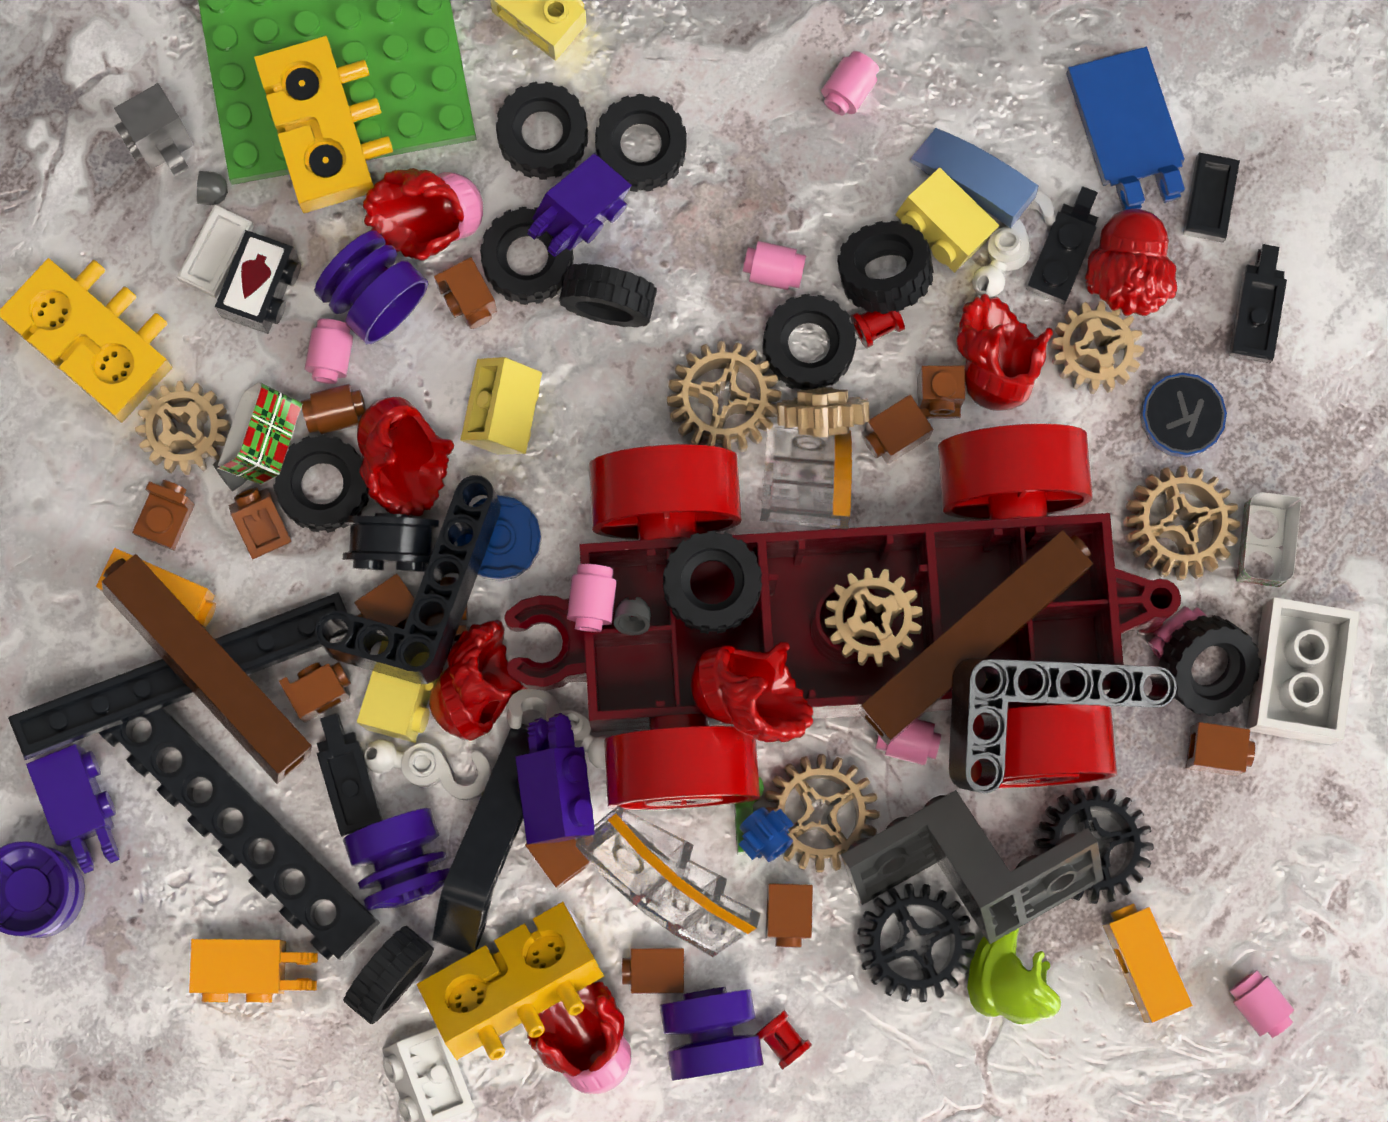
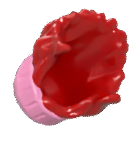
M415 168L386 172L384 178L375 183L374 187L366 193V198L363 201V208L367 213L364 218L365 225L372 227L371 231H377L382 235L386 242L385 245H392L404 257L420 261L427 260L429 256L438 254L447 248L451 242L474 234L480 226L483 217V200L476 185L470 179L451 172L435 175L429 170L419 171Z
M597 981L577 992L584 1004V1009L581 1013L574 1016L569 1015L562 1001L538 1014L545 1028L544 1033L536 1038H531L527 1034L528 1044L537 1052L542 1063L547 1068L562 1073L571 1087L585 1094H601L614 1089L628 1074L632 1059L630 1045L623 1035L624 1016L617 1007L610 989L602 981Z

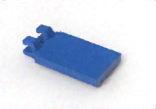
M1147 46L1068 67L1066 75L1103 186H1116L1123 210L1142 208L1141 204L1145 202V198L1138 179L1155 175L1164 203L1180 199V193L1184 192L1185 187L1178 168L1183 167L1182 164L1185 158Z

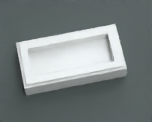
M214 205L176 278L194 289L217 298L224 285L245 230L252 231L253 223Z

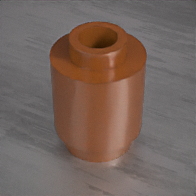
M350 384L311 393L310 398L301 400V403H303V416L309 433L319 431L322 435L357 426L360 416L366 411L361 390L353 391Z

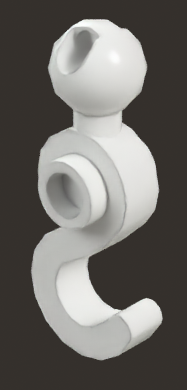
M1037 191L1036 198L1026 210H1038L1041 212L1045 224L1053 225L1055 222L1053 202L1049 196L1041 191ZM1020 219L1015 222L1011 229L1008 226L1002 227L990 236L988 251L991 263L980 267L974 273L972 279V287L980 296L982 294H987L989 298L998 296L1003 291L1005 285V270H1017L1029 260L1031 255L1029 237Z
M528 688L519 690L511 696L507 709V722L511 728L519 729L521 727L522 715L526 710L541 712L546 721H549L548 718L553 717L554 714L562 713L571 720L575 747H584L590 762L596 768L606 770L604 739L610 736L594 737L591 735L590 722L585 716L575 711L559 712L557 699L549 692Z
M378 739L371 742L364 752L366 766L371 771L386 773L393 768L402 769L406 779L418 787H430L440 780L443 788L452 797L459 800H473L480 797L492 773L488 759L480 751H474L471 754V759L478 770V777L473 784L468 786H461L455 782L451 767L443 754L435 746L428 743H418L411 746L406 752L397 751L392 742ZM371 749L377 750V755L374 759H368L367 753Z

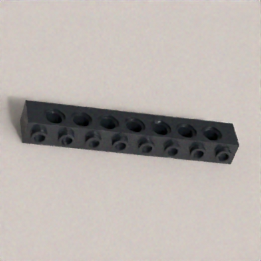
M164 708L98 732L113 747L120 742L131 753L126 759L127 762L143 777L151 773L161 783L156 789L159 794L173 807L181 803L192 814L187 821L203 837L206 838L211 833L222 844L217 851L233 867L237 868L242 863L253 874L248 882L266 899L273 894L284 905L279 910L280 914L296 929L303 924L315 936L310 943L327 960L333 955L339 960H344L380 923ZM141 721H149L152 727L150 737L144 742L136 743L132 736L135 725ZM178 750L182 755L180 768L175 772L166 773L162 765L163 758L170 751ZM209 780L213 787L212 796L204 803H196L193 798L195 785L200 781ZM233 810H239L243 815V825L236 833L228 834L223 827L224 817ZM264 840L271 841L274 846L273 858L268 863L258 864L253 856L255 846ZM292 871H301L305 877V886L300 893L289 895L284 888L285 877ZM331 901L336 908V917L329 925L321 926L315 919V909L321 902Z

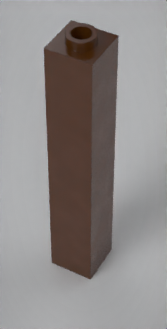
M1062 530L860 706L858 713L881 739L889 745L952 690L954 670L960 662L969 658L990 657L1084 575L1093 565V562L1088 558L1091 555L1088 547L1077 536L1072 535L1069 537Z
M137 554L127 561L124 558L117 560L105 571L102 589L107 599L276 784L281 782L310 757L312 745Z

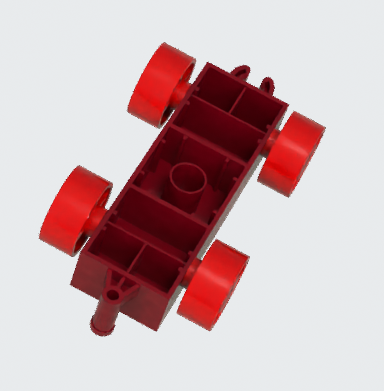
M1017 424L964 432L951 436L938 444L943 512L958 518L989 520L733 535L732 537L738 541L741 539L745 542L749 551H753L757 557V564L761 567L762 572L760 597L753 609V613L748 619L745 618L738 627L734 629L731 627L726 629V632L718 634L717 631H710L709 634L701 633L699 629L686 627L681 619L677 620L672 614L670 606H667L663 590L664 568L667 565V559L671 552L674 553L677 545L683 540L687 541L690 539L691 535L699 533V535L705 534L707 531L720 532L741 523L737 454L726 448L708 445L673 444L645 446L607 453L589 462L593 532L612 538L638 539V541L579 544L580 564H596L613 569L612 578L616 580L612 624L602 625L601 632L575 629L576 622L567 619L569 598L562 599L558 596L539 595L523 599L505 613L504 619L509 630L522 632L528 630L533 625L549 624L555 627L561 634L563 640L562 649L556 658L545 663L534 662L524 657L513 658L507 664V671L512 680L529 689L546 691L563 687L569 682H587L589 722L592 732L650 729L618 734L604 739L608 808L619 810H663L729 805L760 798L756 738L747 733L737 731L734 726H709L725 723L708 718L697 707L692 695L691 676L697 660L708 649L728 645L739 650L764 653L770 651L780 642H787L790 645V649L787 651L785 665L789 668L791 677L795 679L796 687L803 690V698L813 708L814 715L812 718L861 716L858 710L865 701L1062 530L1069 537L1075 535L1084 542L1090 550L1091 555L1088 558L1093 562V565L988 659L1124 665L1121 635L1133 629L1137 631V634L1143 635L1155 632L1163 625L1166 619L1178 610L1181 604L1180 591L1174 583L1167 579L1149 580L1115 568L1110 513L1048 516V514L1084 506L1093 499L1087 432L1079 427L1061 424ZM718 561L701 563L694 569L690 578V587L697 599L707 604H718L725 601L732 594L735 585L731 570L725 564ZM865 568L871 569L873 578H879L884 569L889 570V581L892 583L901 576L905 578L906 583L902 591L906 593L915 590L917 593V598L910 605L922 607L923 615L912 619V622L921 626V633H909L908 635L914 644L912 650L900 646L898 648L900 660L898 661L892 659L889 654L883 655V665L880 667L877 666L874 657L868 656L863 666L859 665L858 653L855 651L845 658L842 655L845 643L832 644L830 637L838 629L828 628L825 625V619L835 616L834 612L827 609L826 603L827 601L839 600L834 591L836 584L847 589L850 586L848 574L852 573L858 581L864 579ZM868 589L870 594L886 598L892 595L884 590ZM626 597H629L630 600H636V597H640L650 607V627L643 634L627 635L618 631L614 626L616 607ZM853 598L846 606L844 623L847 622L848 618L854 616L856 603ZM864 601L867 619L863 623L871 621L875 627L878 626L881 633H884L881 615L884 611L876 613ZM904 611L900 613V616L893 619L891 630L895 637L902 628ZM865 636L856 640L868 646L879 645L876 639ZM982 668L979 669L975 677V684L978 690H981L986 683V674ZM1025 670L1021 672L1018 678V687L1021 691H1024L1028 685V675ZM1064 673L1060 681L1063 693L1068 690L1070 685V678L1067 673ZM1108 674L1102 683L1105 695L1111 688V679ZM952 690L926 712L951 711ZM1008 702L1005 774L1003 782L997 789L1066 785L1104 780L1117 776L1111 707L1103 705ZM981 714L975 718L973 723V731L976 736L984 728V719ZM979 760L971 768V778L974 782L979 779L982 773V766Z

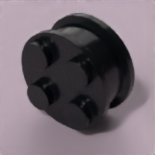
M375 513V516H344V523L350 525V547L348 552L343 553L342 560L353 561V568L360 570H384V562L396 563V570L425 572L432 555L433 529L439 527L440 521L409 518L407 514Z

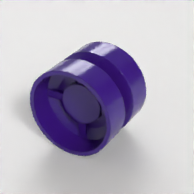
M14 842L0 848V932L28 938H46L56 935L69 927L80 913L85 897L84 879L77 864L62 851L33 842Z
M726 987L682 994V1001L659 1005L664 1034H689L690 1043L667 1051L672 1081L764 1065L759 1036L734 1035L733 1026L741 1025L756 1018L751 989L728 993Z

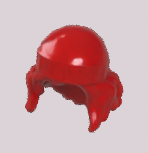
M1126 209L1114 214L1101 230L1099 247L1093 250L1088 257L1087 273L1085 275L1087 291L1090 294H1098L1100 299L1105 301L1111 310L1122 309V313L1125 316L1133 313L1147 316L1150 313L1157 312L1168 299L1175 298L1177 292L1176 265L1167 257L1169 239L1163 222L1152 212L1142 209Z
M982 294L980 298L977 296L972 302L964 304L956 338L957 349L966 358L964 369L966 390L973 401L983 408L993 411L1011 410L1023 405L1030 398L1035 380L1039 377L1041 367L1045 363L1046 346L1053 335V330L1046 328L1045 332L1035 337L1027 328V324L1018 321L1016 315L1010 311L1007 303L1002 302L998 297L990 299L987 294Z
M387 397L378 400L363 413L357 428L358 446L364 456L363 464L360 467V475L368 487L369 496L390 514L422 516L424 510H431L434 502L439 498V491L445 486L442 479L447 475L446 470L449 462L447 456L452 453L454 443L450 439H442L436 435L422 414L408 400L401 397Z
M500 620L484 622L481 625L472 624L469 630L462 632L461 637L452 646L448 654L449 666L442 672L430 691L429 706L435 721L446 732L462 740L472 741L489 733L511 696L519 690L528 689L512 680L508 674L507 647L503 644L505 630Z
M780 642L770 651L764 653L739 650L726 645L706 650L697 660L691 676L692 695L697 707L708 718L725 724H733L737 731L747 733L759 741L789 742L792 739L801 738L805 734L806 729L813 724L812 716L814 715L813 708L803 698V690L796 687V681L791 677L789 668L785 665L787 651L790 649V645L787 642Z

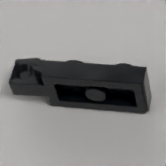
M1082 186L1073 207L1063 204L1061 211H1058L1055 217V222L1050 229L1026 290L1065 305L1097 228L1095 225L1099 217L1089 213L1098 192Z
M1262 244V248L1258 249L1255 266L1247 264L1245 268V273L1242 275L1229 356L1269 364L1274 359L1287 279H1284L1285 271L1276 270L1280 247Z
M336 713L320 718L326 740L317 743L319 753L316 754L340 835L345 837L357 830L380 822L383 818L368 767L364 760L360 741L357 740L355 732L345 734L340 716Z

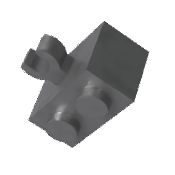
M159 83L114 108L121 119V122L114 126L135 161L144 158L151 170L166 162L174 176L189 169L181 152L194 146Z

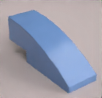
M937 128L934 129L910 159L911 163L929 176L940 167L980 207L1010 229L1037 195L1039 185L977 146Z

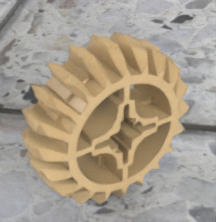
M724 341L718 342L717 353L713 354L710 347L704 344L701 346L702 359L689 352L686 355V360L691 368L678 364L675 367V373L681 379L669 380V389L677 394L667 397V405L678 407V409L670 413V419L672 422L685 420L679 427L678 433L680 436H685L694 431L695 433L691 439V444L700 445L701 441L705 439L708 441V446H715V443L723 444V448L731 450V443L736 442L738 449L741 452H745L748 447L746 437H749L752 442L759 444L762 442V436L757 428L766 432H771L773 429V423L767 417H777V406L771 403L781 399V391L769 388L777 384L778 377L776 374L763 376L769 369L770 363L764 360L755 365L757 351L751 349L746 357L741 356L742 344L739 342L733 346V353L725 352L726 345ZM725 368L719 380L715 382L702 381L701 385L695 383L703 374L714 369ZM738 372L750 379L757 390L759 400L750 398V393L739 389L736 384ZM730 381V400L734 402L731 403L728 400V405H723L721 415H718L719 404L718 397L715 394L720 396V391H725L726 384ZM689 396L698 398V403L710 408L712 412L710 425L704 423L696 416L691 408ZM747 411L754 413L742 425L722 429L727 418L731 415H746Z
M1184 465L1177 469L1176 476L1168 467L1160 471V479L1150 474L1145 479L1147 488L1138 485L1133 491L1138 500H1129L1126 504V509L1135 515L1125 517L1123 525L1136 528L1135 531L1130 532L1125 537L1126 541L1129 543L1139 541L1140 546L1133 552V555L1138 558L1146 553L1150 557L1145 563V568L1148 570L1153 568L1157 562L1161 564L1160 576L1163 578L1170 574L1172 568H1175V576L1179 581H1183L1186 578L1188 569L1195 579L1203 576V566L1208 571L1213 572L1219 567L1217 559L1225 561L1231 555L1225 546H1234L1238 541L1234 534L1228 532L1240 527L1239 520L1228 518V515L1238 510V505L1236 503L1225 505L1223 501L1230 495V489L1225 488L1218 493L1213 488L1218 484V477L1213 476L1205 483L1202 481L1204 471L1200 468L1194 471L1191 478L1188 476V469ZM1179 492L1195 496L1206 507H1193L1188 503L1185 495ZM1165 494L1167 503L1164 505L1166 517L1159 520L1156 524L1150 525L1149 515L1153 501L1160 495ZM1178 516L1182 521L1195 520L1186 529L1182 525L1175 526L1174 524L1168 526ZM1213 521L1211 542L1206 550L1199 553L1196 545L1199 542L1198 528L1204 526L1207 522ZM1157 539H1171L1177 545L1179 552L1183 551L1184 555L1169 551Z
M824 754L818 755L816 761L817 768H811L810 760L807 756L800 759L802 772L798 773L792 764H788L784 768L790 778L788 782L777 775L773 778L772 782L774 785L781 789L780 794L774 791H766L765 799L776 803L775 808L766 807L769 813L772 810L776 812L779 809L785 813L787 797L794 788L801 796L800 799L804 805L805 813L788 830L793 843L783 856V859L789 862L795 853L802 855L798 868L801 870L806 869L809 858L816 859L815 870L817 873L824 871V859H830L831 867L834 871L840 870L841 861L839 855L847 852L853 843L862 839L860 838L861 834L867 836L876 835L877 829L865 824L866 819L874 820L880 816V812L877 810H866V804L875 802L877 795L875 793L862 795L861 790L866 788L870 781L867 777L861 779L857 784L851 780L858 771L855 765H852L846 774L839 772L843 762L842 758L836 757L832 769L825 768L826 757ZM811 779H827L839 784L844 789L833 796L824 797L819 795L813 787L811 788L806 781ZM853 800L856 820L851 835L846 839L837 822V812L846 803ZM835 801L839 802L833 806L827 816L829 824L821 825L820 820L818 824L812 821L806 826H802V824L809 820L814 811L812 803L820 802L821 807L823 803L829 806ZM810 830H818L826 835L828 839H831L835 847L815 849L804 845L796 838Z

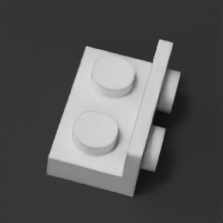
M437 1027L383 1049L385 1057L383 1058V1068L389 1081L395 1083L400 1097L398 1107L404 1122H441L474 1108L457 1060L444 1043Z

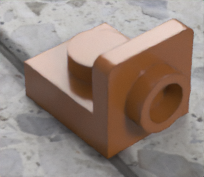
M163 480L161 486L148 482L145 490L149 493V496L132 533L135 536L175 551L195 504L185 496L187 490L182 486L167 480Z
M257 487L250 488L234 497L235 503L229 505L230 514L252 560L292 542L268 488L258 491Z

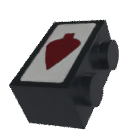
M245 230L215 304V308L221 318L269 334L272 324H278L283 316L286 301L282 299L287 286H294L300 273L301 263L298 262L299 258L294 247Z

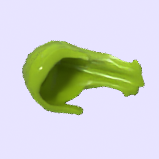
M1019 928L991 944L983 936L970 963L967 985L970 1003L975 1010L986 1017L1003 1016L1009 1021L1020 1025L1033 1024L1042 1019L1054 1017L1061 1008V999L1047 985L1046 977L1050 963L1048 961L1042 962L1045 953L1043 951L1035 953L1032 957L1033 967L1031 970H1027L1016 956Z

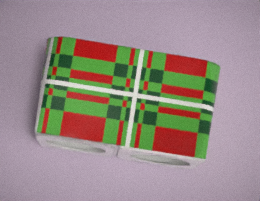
M261 382L247 389L239 401L217 469L260 485L280 475L303 403Z
M1260 492L1244 503L1236 582L1281 587L1291 579L1295 570L1301 501L1296 504L1294 503L1301 497ZM1266 510L1276 516L1279 527L1277 533L1272 538L1259 539L1250 531L1249 520L1255 512ZM1283 546V551L1277 547ZM1262 551L1273 559L1274 572L1268 579L1255 578L1246 572L1245 561L1251 553Z

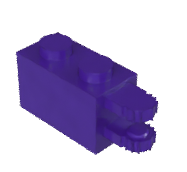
M594 153L546 192L532 218L534 222L528 229L527 234L534 240L542 236L546 231L554 238L550 242L547 251L554 257L566 248L571 251L583 240L589 244L600 233L606 220L613 223L624 212L628 204L623 200L632 185Z
M562 713L554 714L553 717L548 718L549 721L538 718L529 723L527 733L529 734L530 753L515 757L527 844L555 843L596 835L584 747H575L571 720Z
M73 744L27 763L28 772L56 845L65 848L72 846L77 862L84 874L94 871V860L85 840L96 835L100 841L103 855L110 864L120 860L118 848L111 833V829L115 828L111 817L116 815V810L107 791H100L95 777L101 775V771L93 752H86L83 747Z

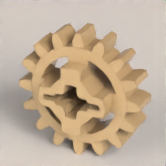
M1099 301L1096 309L1091 311L1087 302L1082 303L1079 308V315L1070 309L1064 317L1067 324L1059 322L1054 330L1061 337L1053 338L1050 343V348L1060 350L1052 359L1053 365L1063 364L1065 366L1060 377L1065 379L1072 375L1076 378L1073 388L1076 390L1083 382L1089 384L1090 394H1095L1100 384H1103L1107 393L1112 392L1115 388V380L1124 386L1130 379L1127 371L1135 373L1140 366L1137 360L1133 358L1140 357L1144 352V347L1134 345L1142 336V331L1130 330L1129 326L1134 320L1133 316L1122 320L1118 317L1121 309L1107 312L1105 311L1104 301ZM1102 323H1103V324H1106V325H1108V326H1110V327L1113 328L1115 331H1113V330L1107 328L1106 326L1102 325ZM1080 327L1082 340L1070 346L1072 333ZM1092 341L1095 342L1096 346L1106 347L1102 354L1099 353L1098 349L1088 348ZM1124 349L1122 362L1114 369L1115 361L1113 354H1117L1120 350ZM1079 364L1091 369L1092 372L1085 370Z
M177 381L176 391L170 392L165 385L161 386L162 397L157 400L150 395L146 398L152 406L149 411H138V415L146 423L145 425L135 427V431L139 436L147 437L139 444L140 448L144 452L153 451L149 459L154 465H158L165 460L164 469L168 473L172 474L177 465H180L181 471L185 475H190L191 465L197 464L202 471L206 470L205 459L207 457L217 461L220 459L215 449L217 445H225L226 438L221 435V432L231 428L228 420L220 419L227 413L223 404L214 405L217 396L212 391L202 396L203 388L198 383H194L190 391H187L182 381ZM189 402L186 406L171 407L177 403ZM209 415L211 428L207 438L204 436V424L208 421L207 417ZM160 418L162 420L163 431L158 436V440L156 428L158 420ZM171 419H175L178 423L182 422L184 425H189L190 430L196 437L193 438L188 433L185 434L182 431H178L176 429L177 426ZM183 449H195L191 453L178 454Z
M821 387L812 390L797 391V398L782 400V402L777 403L778 425L785 426V428L798 427L799 435L829 437L837 434H848L849 427L863 425L865 422L870 421L868 399H860V397L848 398L847 389L839 390L833 389V387Z
M865 568L864 579L859 581L852 573L848 574L850 586L845 589L836 584L834 591L839 600L827 601L826 603L827 609L834 612L835 616L825 619V625L828 628L838 629L830 637L832 644L844 642L842 655L847 658L854 651L857 652L858 663L862 666L866 663L868 656L874 657L878 667L883 665V655L889 654L895 661L900 660L898 648L903 646L912 650L914 644L908 635L909 633L920 634L922 630L919 624L912 622L913 618L923 615L922 607L910 605L917 598L916 591L911 590L904 593L902 590L906 583L905 578L901 576L892 583L889 581V570L887 569L882 571L879 578H873L871 569ZM868 589H880L892 595L882 598L871 595ZM853 598L856 603L854 616L848 618L847 622L844 623L846 606ZM864 601L876 613L884 611L881 615L884 633H881L878 626L875 627L871 621L863 623L867 619ZM904 611L902 628L895 637L891 630L893 619L900 616V613ZM865 636L876 639L879 645L868 646L856 640Z

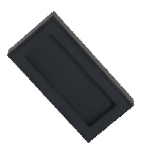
M1198 153L1183 235L1222 243L1226 240L1240 160Z

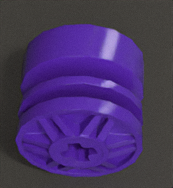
M368 231L343 248L324 269L314 289L316 296L323 303L330 302L329 307L334 314H343L349 310L345 320L346 325L366 345L378 342L395 330L416 308L429 285L427 279L408 261H401L394 265L398 255L397 251L392 245H385L384 237L377 231Z
M430 808L417 809L382 820L343 838L351 866L363 867L373 865L375 871L358 882L359 889L364 890L376 886L381 888V891L363 900L367 910L401 907L434 894L435 891L444 885L450 868L431 872L430 867L446 860V852L438 851L425 854L423 846L439 836Z

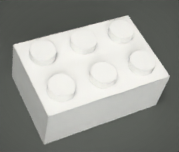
M1275 597L1262 606L1257 644L1259 649L1258 657L1261 658V666L1258 671L1260 675L1251 693L1246 729H1251V732L1328 745L1344 740L1360 616L1359 611Z

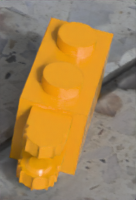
M191 939L189 993H202L201 1002H228V994L230 993L246 994V1002L272 1003L273 994H284V990L317 991V981L311 978L285 980V963H296L297 965L318 963V953L286 952V941Z

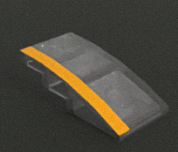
M773 423V428L766 431L760 521L849 529L852 484L851 431L849 430L848 434L813 437L811 435H799L798 427L785 428V426H779L778 423Z
M617 806L594 825V833L596 835L577 838L575 846L633 905L673 935L709 956H716L757 929L761 913L724 895L727 879L690 860L694 845L653 823Z

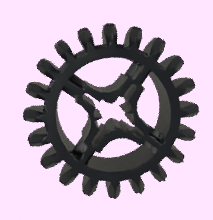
M1098 786L1090 787L1088 800L1081 788L1074 789L1072 795L1074 804L1065 795L1058 797V805L1062 812L1051 806L1045 810L1046 815L1054 822L1053 824L1048 822L1038 823L1037 829L1049 834L1048 838L1036 839L1034 842L1035 847L1052 849L1061 838L1066 822L1077 812L1080 822L1077 824L1079 833L1089 828L1096 840L1113 839L1112 842L1104 844L1103 848L1099 849L1104 879L1086 889L1089 904L1098 903L1100 890L1106 902L1115 901L1114 886L1122 895L1131 893L1126 878L1136 884L1143 881L1142 875L1134 868L1135 866L1149 868L1151 861L1141 857L1140 852L1154 849L1153 843L1141 842L1140 836L1151 832V827L1146 825L1137 828L1135 821L1144 816L1142 810H1137L1129 815L1126 812L1132 802L1129 797L1121 800L1118 805L1114 804L1117 796L1114 789H1109L1104 799L1101 800ZM1090 810H1097L1108 814L1117 821L1122 830L1115 832L1105 831L1099 826L1096 817H1092ZM1127 842L1125 861L1120 870L1111 877L1108 869L1111 867L1110 852L1115 846ZM1084 891L1075 895L1071 899L1073 901H1079L1082 898Z
M911 883L904 885L905 898L903 899L900 898L895 888L889 889L887 893L891 904L887 905L883 899L877 897L873 900V904L881 913L877 916L872 912L865 911L862 916L866 921L873 924L872 929L865 927L857 929V935L870 938L869 944H862L856 947L857 953L870 952L872 956L871 960L861 964L862 969L868 970L876 966L879 970L871 978V983L877 985L884 978L888 979L889 983L884 991V994L887 996H891L897 986L902 987L900 996L901 1001L904 1002L909 1001L912 989H916L917 998L920 1003L927 1001L926 988L931 987L936 998L943 997L944 991L940 982L944 981L950 988H956L959 983L951 975L952 971L955 970L963 975H966L969 971L966 965L958 962L959 958H973L975 954L971 949L962 948V941L975 939L973 932L961 934L959 926L970 922L969 916H962L955 920L952 915L960 908L961 904L958 901H954L945 908L942 903L946 899L947 892L944 890H940L934 900L929 899L931 889L928 884L922 885L919 897H915L914 887ZM915 906L928 909L935 913L943 923L929 929L922 928L916 923L913 916H910L907 907ZM894 913L900 930L899 940L893 946L881 951L880 937L883 926ZM910 931H913L915 936H926L934 932L935 936L927 939L926 945L921 946L925 949L921 955H918L916 950H904L896 953L897 949L905 946V941L910 940L906 937ZM949 935V956L944 966L936 972L931 954L932 947L939 939ZM901 957L910 958L917 965V968L921 970L925 979L912 980L904 978L894 972L887 963Z

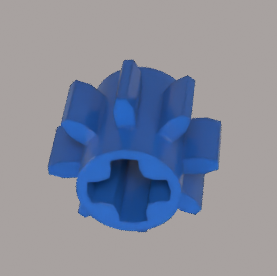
M761 807L748 816L740 825L739 829L744 833L742 836L744 839L739 843V846L752 860L756 857L760 859L763 856L768 862H771L783 854L793 843L788 830L794 824L781 809L776 812L772 810L769 813L765 807Z

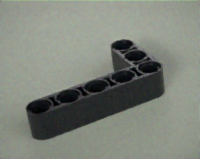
M472 475L464 478L458 484L405 628H398L342 611L327 612L316 623L315 635L331 658L416 684H429L439 678L500 515V501L488 479ZM476 496H487L486 501L482 505L477 507L469 506L471 500ZM461 535H473L468 544L464 546L455 545L457 538ZM447 574H459L453 584L448 586L440 585L442 578ZM437 612L444 613L440 623L434 626L426 625V620L430 615ZM342 629L348 630L345 639L341 642L330 643L331 637L335 632ZM389 641L384 652L377 655L370 654L372 647L377 642ZM418 653H429V658L423 665L411 666L413 657Z
M988 658L965 659L958 664L953 675L949 776L953 784L969 791L985 794L999 788L1005 774L1008 702L1158 708L1166 706L1174 698L1177 689L1176 680L1173 674L1166 668L1155 666ZM982 668L986 674V683L981 690H978L975 684V677L979 669ZM1025 670L1028 675V685L1024 691H1021L1018 687V678L1021 672ZM1064 673H1067L1070 678V685L1068 690L1063 693L1060 681ZM1108 674L1111 679V688L1105 695L1102 683ZM1147 677H1150L1152 689L1149 695L1146 696L1144 683ZM981 714L984 719V728L976 736L973 731V723L975 718ZM979 760L982 766V773L979 779L974 782L971 778V768Z
M522 723L519 729L511 728L450 867L439 899L432 941L467 954L476 951L487 923L494 888L523 821L515 757L528 754L530 750L529 734L527 733V727L529 726Z

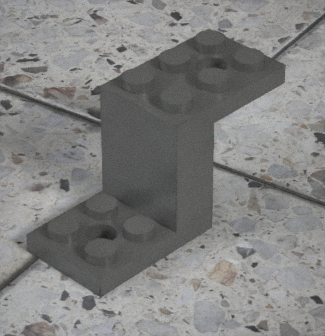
M956 790L946 796L939 795L932 798L923 809L909 817L895 819L887 826L886 830L870 839L863 838L856 841L849 847L847 852L841 854L853 891L862 905L938 863L989 944L1104 879L1098 841L1089 828L1078 834L1070 833L1063 836L1052 849L1039 856L1031 855L1026 857L1016 866L1015 870L1010 872Z

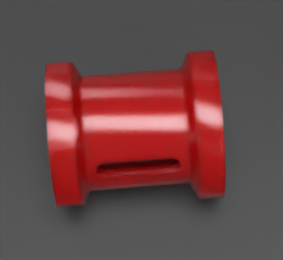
M873 311V313L865 312L861 315L855 312L850 315L856 334L867 349L873 346L874 340L894 330L896 332L905 330L904 321L899 311H890L886 314Z
M785 1010L755 1034L759 1036L760 1040L764 1039L780 1059L778 1065L782 1070L812 1046L809 1040L803 1041L787 1021L789 1015Z

